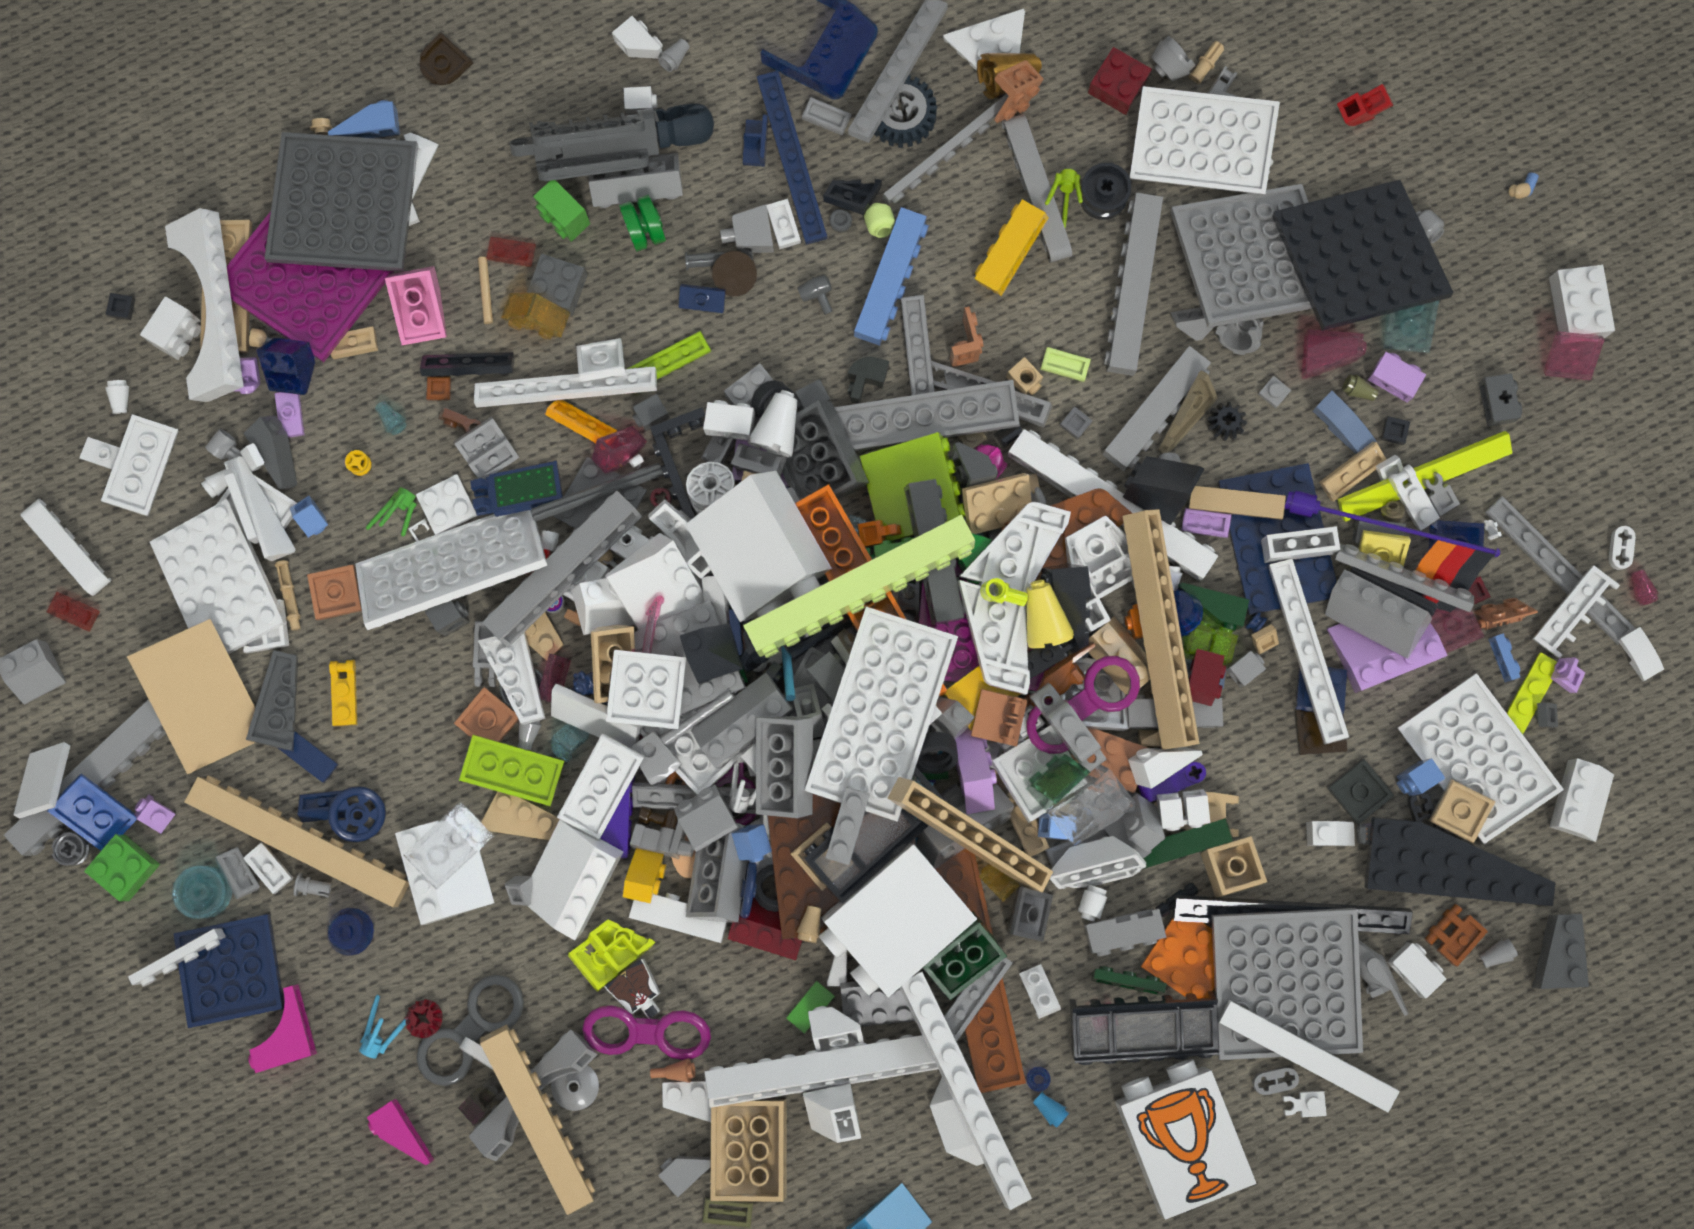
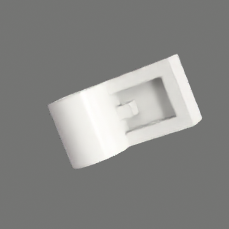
M1041 964L1019 973L1031 1004H1033L1038 1019L1061 1010Z

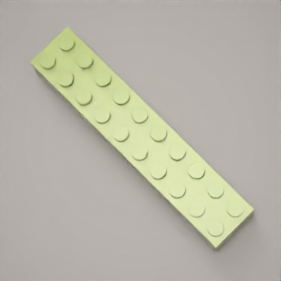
M960 515L743 626L759 656L765 655L768 658L779 652L777 648L785 644L787 647L798 643L800 641L799 637L807 633L809 636L822 630L821 626L829 622L830 625H833L843 619L842 615L850 611L852 614H855L865 608L864 604L870 601L876 603L886 598L885 594L893 589L895 592H898L908 586L907 582L913 579L920 581L929 576L928 572L935 568L938 571L946 568L954 558L958 557L961 560L971 555L975 539L963 516Z

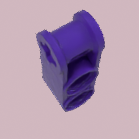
M1191 762L1152 789L1137 785L1141 796L1152 802L1157 800L1156 795L1176 793L1186 789L1188 786L1201 782L1206 776V769L1199 762ZM1192 768L1199 770V773L1196 774L1197 779L1194 776H1189Z

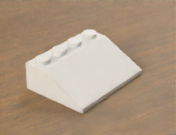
M661 533L657 534L605 575L638 631L648 627L650 614L652 618V613L654 618L653 624L704 603L703 591L672 539Z
M469 813L395 833L421 925H427L494 903Z
M560 819L531 876V904L528 907L552 928L576 940L584 931L623 851L601 839L598 840Z

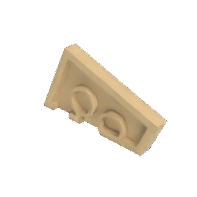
M545 612L525 631L528 645L548 662L564 646Z

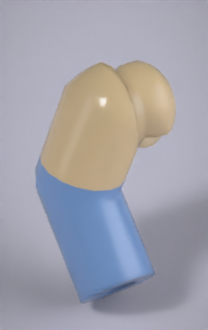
M1528 173L1524 183L1510 186L1509 195L1516 199L1529 197L1533 193L1539 176L1535 173Z

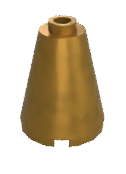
M984 53L980 55L982 59L977 61L978 81L980 84L984 82L987 91H983L988 99H994L1006 93L994 80L998 73L1025 60L1038 73L1042 68L1040 58L1033 53Z

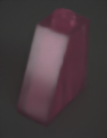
M1309 329L1304 335L1302 379H1309L1357 362L1366 353L1367 344L1366 341H1363L1364 334Z

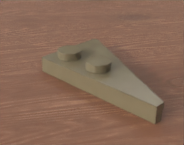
M1201 370L1198 373L1158 450L1162 454L1171 452L1218 399L1209 375Z

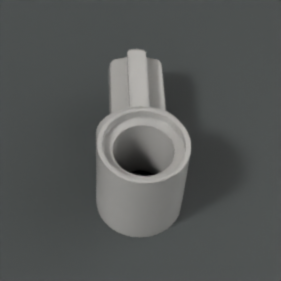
M219 429L205 446L211 454L219 459L228 458L231 460L239 456L243 457L240 450L236 448V439L222 429Z

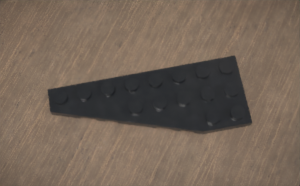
M1372 817L1364 885L1366 889L1553 906L1556 883L1422 822Z

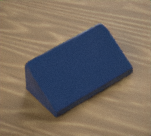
M341 791L299 795L297 815L300 821L328 820L330 804ZM338 810V819L345 818L346 810Z

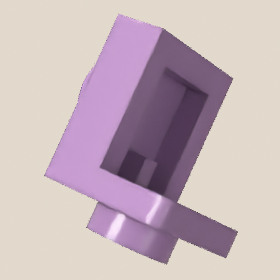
M257 357L240 358L244 387L235 391H240L241 394L253 393L260 385Z
M1575 657L1560 658L1551 676L1553 681L1569 693H1577L1585 675V672L1577 667L1579 660Z
M148 795L145 799H140L134 809L137 820L159 833L163 832L175 816L172 810L155 801L151 795Z

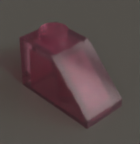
M633 426L598 438L592 460L605 474L624 467L646 444L647 440Z

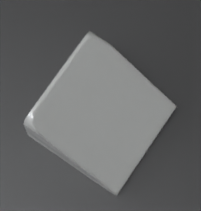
M515 876L505 883L512 905L529 906L531 904V876Z

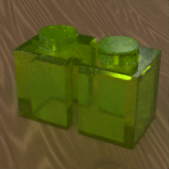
M1196 621V623L1189 625L1183 650L1184 653L1191 655L1195 654L1196 649L1208 651L1210 639L1213 636L1209 652L1224 655L1223 664L1228 665L1232 662L1238 635L1232 634L1233 631L1231 629L1219 627V630H1214L1210 628L1209 623Z

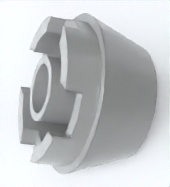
M1169 35L1163 41L1160 40L1151 56L1156 64L1154 69L1162 78L1166 75L1172 82L1190 74L1189 71L1196 66L1192 59H1188L1180 45Z

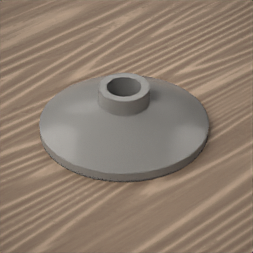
M587 1065L581 1072L568 1074L551 1083L552 1095L555 1101L567 1110L578 1111L585 1109L597 1097L599 1091L598 1077L594 1070ZM574 1082L578 1085L577 1091L570 1089L571 1083Z

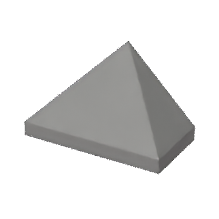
M1201 307L1171 312V317L1176 327L1196 341L1203 340L1214 328H1207Z

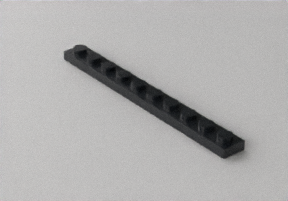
M1175 895L1172 917L1174 921L1212 923V915L1356 908L1358 913V931L1410 934L1413 912L1410 908Z

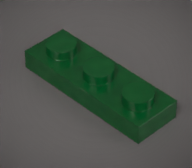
M1099 966V969L1092 971V982L1160 996L1166 990V983L1160 982L1158 977L1146 976V979L1139 978L1134 972L1123 971L1122 974L1115 973L1113 968Z

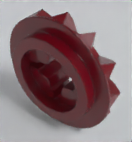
M431 1000L415 1001V1004L408 1008L407 1015L404 1017L406 1020L405 1028L411 1035L417 1038H428L434 1035L442 1024L443 1014L441 1008ZM427 1012L426 1018L430 1024L424 1022L419 1024L420 1019L416 1014L424 1015Z

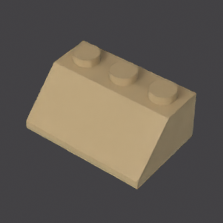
M1114 616L1110 619L1111 621L1104 624L1089 637V644L1093 642L1096 644L1089 651V654L1096 660L1104 656H1119L1127 659L1137 670L1141 688L1150 680L1146 653ZM1116 665L1102 668L1126 695L1130 688V679L1127 672Z
M617 624L597 627L591 631L594 703H603L609 700L614 650L635 652L633 626Z

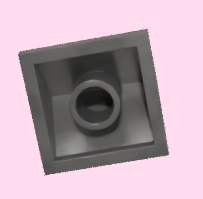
M1017 887L1007 933L1043 942L1053 895Z

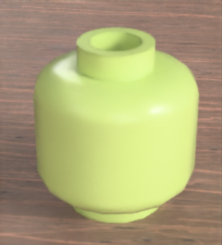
M874 203L866 210L864 215L867 229L871 235L884 238L892 233L896 221L890 206L887 204Z

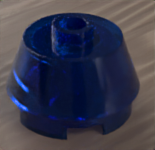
M1177 590L1173 592L1181 636H1186L1201 624L1203 607L1200 600L1193 594Z
M342 909L335 913L328 923L327 940L336 952L347 956L357 955L370 945L374 934L373 923L370 917L360 909Z

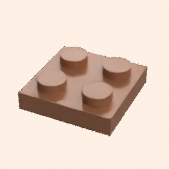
M354 565L307 574L316 620L362 611L358 579Z
M484 687L454 724L471 738L474 734L501 742L519 719L510 707Z

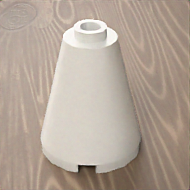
M781 390L780 393H775L748 439L749 445L757 449L761 447L775 455L792 457L797 399L793 398V393Z

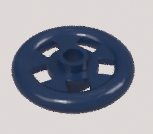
M362 786L350 787L338 793L332 800L328 810V821L334 833L350 842H361L372 838L380 831L386 817V808L382 798L372 789ZM349 797H358L359 802L348 805L347 799ZM368 800H371L375 805V808L371 811L364 805ZM338 810H346V819L338 820ZM354 812H362L361 817L357 819L354 818ZM371 817L375 821L370 828H367L363 824ZM348 824L358 826L356 833L346 830Z
M750 862L746 868L740 895L742 898L740 916L744 919L750 915L757 886L755 884L757 864Z

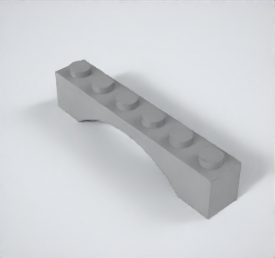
M570 1029L560 1037L559 1042L550 1051L546 1052L542 1060L530 1071L531 1073H537L542 1084L538 1086L541 1091L546 1085L558 1078L581 1072L597 1056V1053L580 1034ZM507 1096L491 1110V1113L484 1121L476 1125L474 1131L468 1136L484 1157L497 1161L513 1144L515 1131L519 1123V1119Z

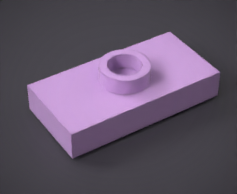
M292 390L275 393L277 417L282 423L288 438L304 435L299 391Z
M1185 508L1181 531L1228 538L1232 515Z

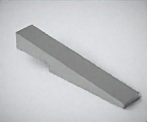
M931 361L932 367L936 371L942 370L944 372L947 384L944 381L938 382L934 380V387L950 390L995 383V381ZM1015 391L1019 419L1044 428L1052 408L1051 402Z

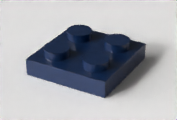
M1299 666L1295 709L1314 712ZM1327 667L1343 716L1345 711L1347 670Z

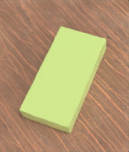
M1047 347L1040 370L1084 382L1091 359Z

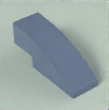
M1333 391L1312 411L1355 454L1371 442H1377L1357 415Z

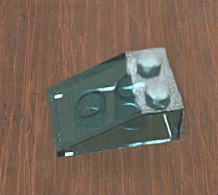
M1439 301L1386 314L1383 348L1429 353Z

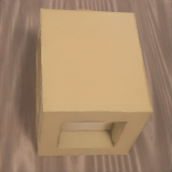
M1025 357L1007 373L1006 378L1014 381V386L1020 393L1034 395L1042 387L1040 383L1043 376ZM1028 375L1031 377L1032 382L1024 383L1020 377Z

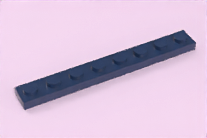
M774 71L757 76V82L805 244L808 245L826 240V230L779 72Z

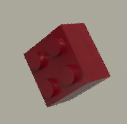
M1113 47L1090 83L1088 94L1127 115L1143 86L1148 81L1152 69Z

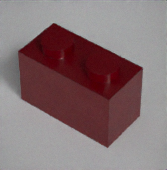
M1196 649L1188 676L1192 702L1212 706L1215 698H1220L1223 685H1219V681L1224 678L1226 672V665H1223L1224 655Z

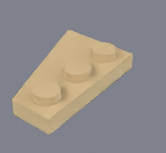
M497 792L478 829L550 840L560 819L522 798Z

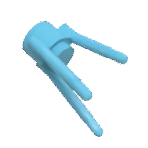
M379 995L375 996L365 1033L360 1041L362 1045L359 1049V1052L373 1059H376L379 1053L384 1054L387 1046L406 1025V1020L404 1019L384 1043H382L383 1039L378 1036L384 1021L383 1018L378 1020L373 1033H370L380 999Z

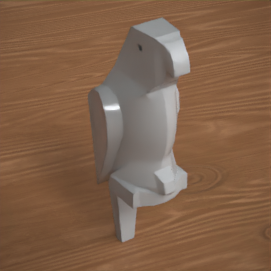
M1359 940L1360 975L1368 984L1366 993L1374 998L1391 990L1404 1016L1408 1015L1397 983L1384 956L1378 954Z

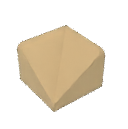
M1139 730L1138 744L1144 747L1161 748L1159 730Z

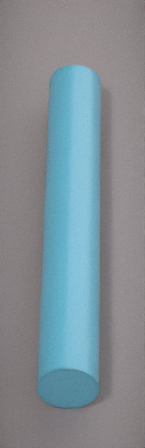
M781 646L785 696L787 701H793L795 699L792 658L784 646Z

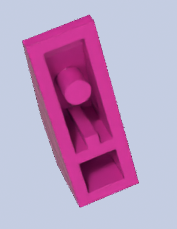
M397 1099L390 1101L367 1117L369 1129L374 1135H378L380 1139L424 1165L434 1160Z

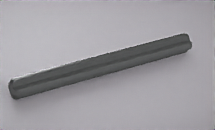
M656 463L532 508L531 515L533 520L537 522L614 494L616 491L619 492L663 475L661 465Z

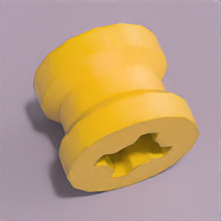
M354 450L347 454L345 465L353 474L363 476L371 469L372 462L364 452Z

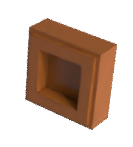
M427 377L426 399L450 400L451 378Z

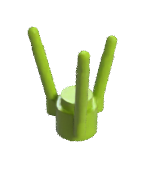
M1064 169L1060 174L1056 173L1055 181L1045 201V205H1049L1058 186L1065 193L1062 222L1065 228L1069 195L1075 188L1078 202H1083L1080 186L1081 176L1072 169Z

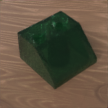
M1066 754L1059 758L1055 755L1045 764L1048 768L1042 774L1037 771L1028 780L1031 784L1025 789L1046 810L1056 805L1090 771Z

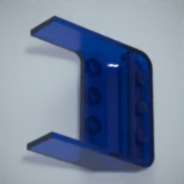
M816 0L836 11L806 63L802 67H797L764 49L760 52L761 63L830 99H840L846 93L875 42L878 28L857 6L847 0Z

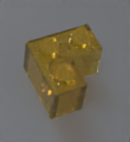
M510 293L501 318L509 322L508 326L514 329H534L539 332L538 335L540 337L551 340L552 337H562L570 312L536 293Z

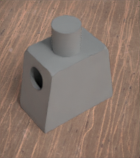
M767 205L733 215V228L720 230L722 243L736 241L737 251L751 250L752 253L774 252Z

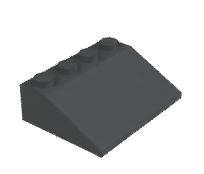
M817 400L796 413L792 457H786L782 473L789 488L792 487L799 500L828 484L836 498L840 499L869 483L831 401Z

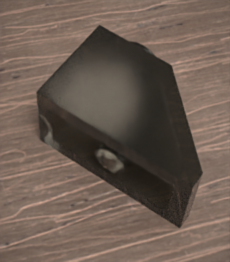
M496 1074L469 1095L458 1107L473 1126L506 1097Z

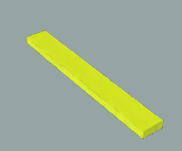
M1503 431L1415 467L1413 469L1416 472V477L1423 489H1427L1424 487L1422 480L1424 478L1428 479L1430 484H1433L1435 482L1434 472L1439 473L1444 482L1512 454L1510 435L1508 432ZM1386 479L1337 500L1340 511L1361 516L1385 506L1390 501H1398L1400 499L1389 479ZM1407 479L1402 482L1403 486L1409 483ZM1341 516L1345 522L1351 520V518Z

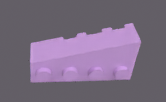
M969 728L955 740L958 751L956 768L960 777L962 795L965 798L966 814L995 810L993 784L997 783L995 770H990L989 766H992L990 752H985V749L988 748L987 740L971 736L972 731Z

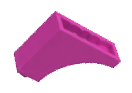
M299 985L283 988L285 999L284 1011L278 1027L265 1042L249 1050V1064L255 1070V1073L317 1054Z

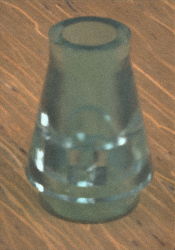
M386 401L380 402L375 407L386 432L397 435L406 428L405 418L389 406Z

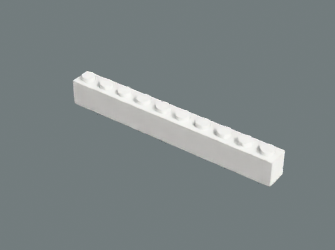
M1024 429L1008 452V457L1034 474H1037V476L1071 498L1101 488L1106 490L1132 513L1144 511L1142 508L1124 499V494L1117 490L1118 487L1108 480L1106 482L1098 477L1097 472L1090 468H1083L1079 465V461L1070 455L1066 457L1059 452L1060 449L1052 443L1046 444L1040 440V435L1032 430L1028 432ZM1161 520L1168 562L1176 567H1181L1182 571L1197 581H1202L1218 557L1214 553L1215 550L1207 544L1201 545L1195 541L1196 538L1187 531L1181 532L1175 528V523L1169 525ZM1123 524L1118 528L1125 533Z
M917 972L900 987V990L1004 1206L1012 1210L1032 1199L923 972Z
M904 1035L896 1040L880 1039L872 1044L856 1043L852 1047H832L824 1052L813 1050L800 1056L789 1054L776 1060L765 1058L752 1064L741 1062L728 1068L716 1066L709 1069V1071H705L709 1107L712 1108L839 1085L937 1070L938 1067L922 1035L914 1037L913 1035Z

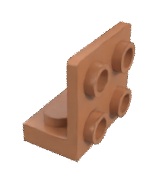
M1027 60L998 73L994 80L1009 97L994 121L996 123L1003 120L1008 121L1015 114L1024 113L1030 106L1029 101L1040 91L1039 86L1044 79Z
M969 306L964 307L962 319L968 341L957 342L951 348L950 362L952 368L977 362L979 355L982 354V347H984L981 334L976 333V326L978 325L975 312L971 313Z

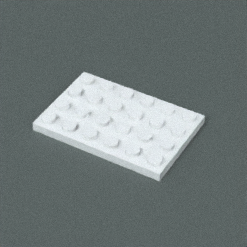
M1143 86L1130 179L1265 195L1280 102Z
M226 499L150 541L188 629L211 619L228 654L287 623L255 550L247 539L232 500Z
M1477 674L1472 675L1397 727L1421 761L1430 758L1434 760L1445 777L1444 780L1438 783L1443 791H1445L1450 779L1496 801L1478 834V838L1483 844L1564 790Z

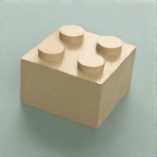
M1252 836L1210 848L1200 853L1215 897H1223L1267 882Z

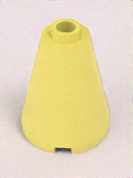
M1044 580L1031 582V586L1026 589L1028 594V647L1045 648L1044 644L1052 643L1055 646L1071 640L1074 635L1073 629L1050 583H1045Z

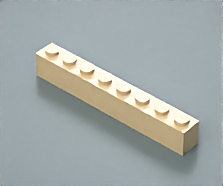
M898 777L887 799L1026 888L1043 893L1053 873L1052 870L915 781Z
M505 1025L481 1037L480 1044L566 1214L569 1215L594 1201L592 1193L595 1192V1188L590 1178L585 1180L582 1171L585 1170L579 1157L574 1158L571 1152L574 1149L569 1136H563L560 1130L563 1128L562 1122L557 1114L553 1116L550 1110L552 1103L547 1093H541L538 1087L542 1085L536 1072L531 1073L528 1067L531 1064L525 1050L520 1051L517 1045L520 1040L514 1029L510 1030L508 1025Z

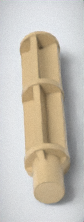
M280 560L275 563V567L277 568L281 586L280 591H282L288 614L286 620H289L291 630L301 629L299 623L301 616L298 613L293 590L294 585H292L288 567L289 562Z

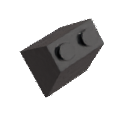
M1146 456L1142 464L1137 462L1131 472L1132 475L1125 482L1123 487L1127 490L1123 498L1143 510H1160L1161 520L1171 525L1190 497L1204 468Z

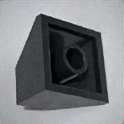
M730 624L705 627L679 635L686 659L698 684L744 669Z

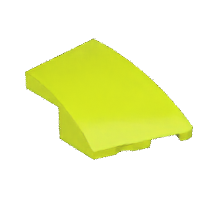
M608 919L589 933L588 939L572 950L568 957L593 988L599 992L650 949L655 942L650 938L646 939L635 934L633 930L622 928L619 924ZM589 944L596 950L594 953L591 952V956L584 952L587 950L585 947Z

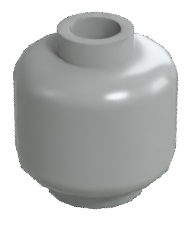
M1431 210L1416 212L1430 243H1435L1444 233V221Z

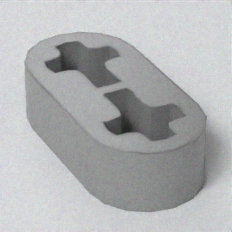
M1282 1067L1256 1074L1252 1085L1257 1093L1270 1095L1295 1088L1298 1085L1299 1076L1294 1069ZM1285 1072L1293 1075L1289 1085L1284 1081L1278 1082L1277 1080L1285 1077ZM1262 1077L1267 1081H1274L1273 1084L1267 1085V1090L1258 1087Z

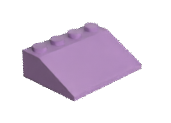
M1431 623L1408 659L1342 624L1327 629L1344 670H1347L1348 679L1355 693L1447 656L1439 635Z

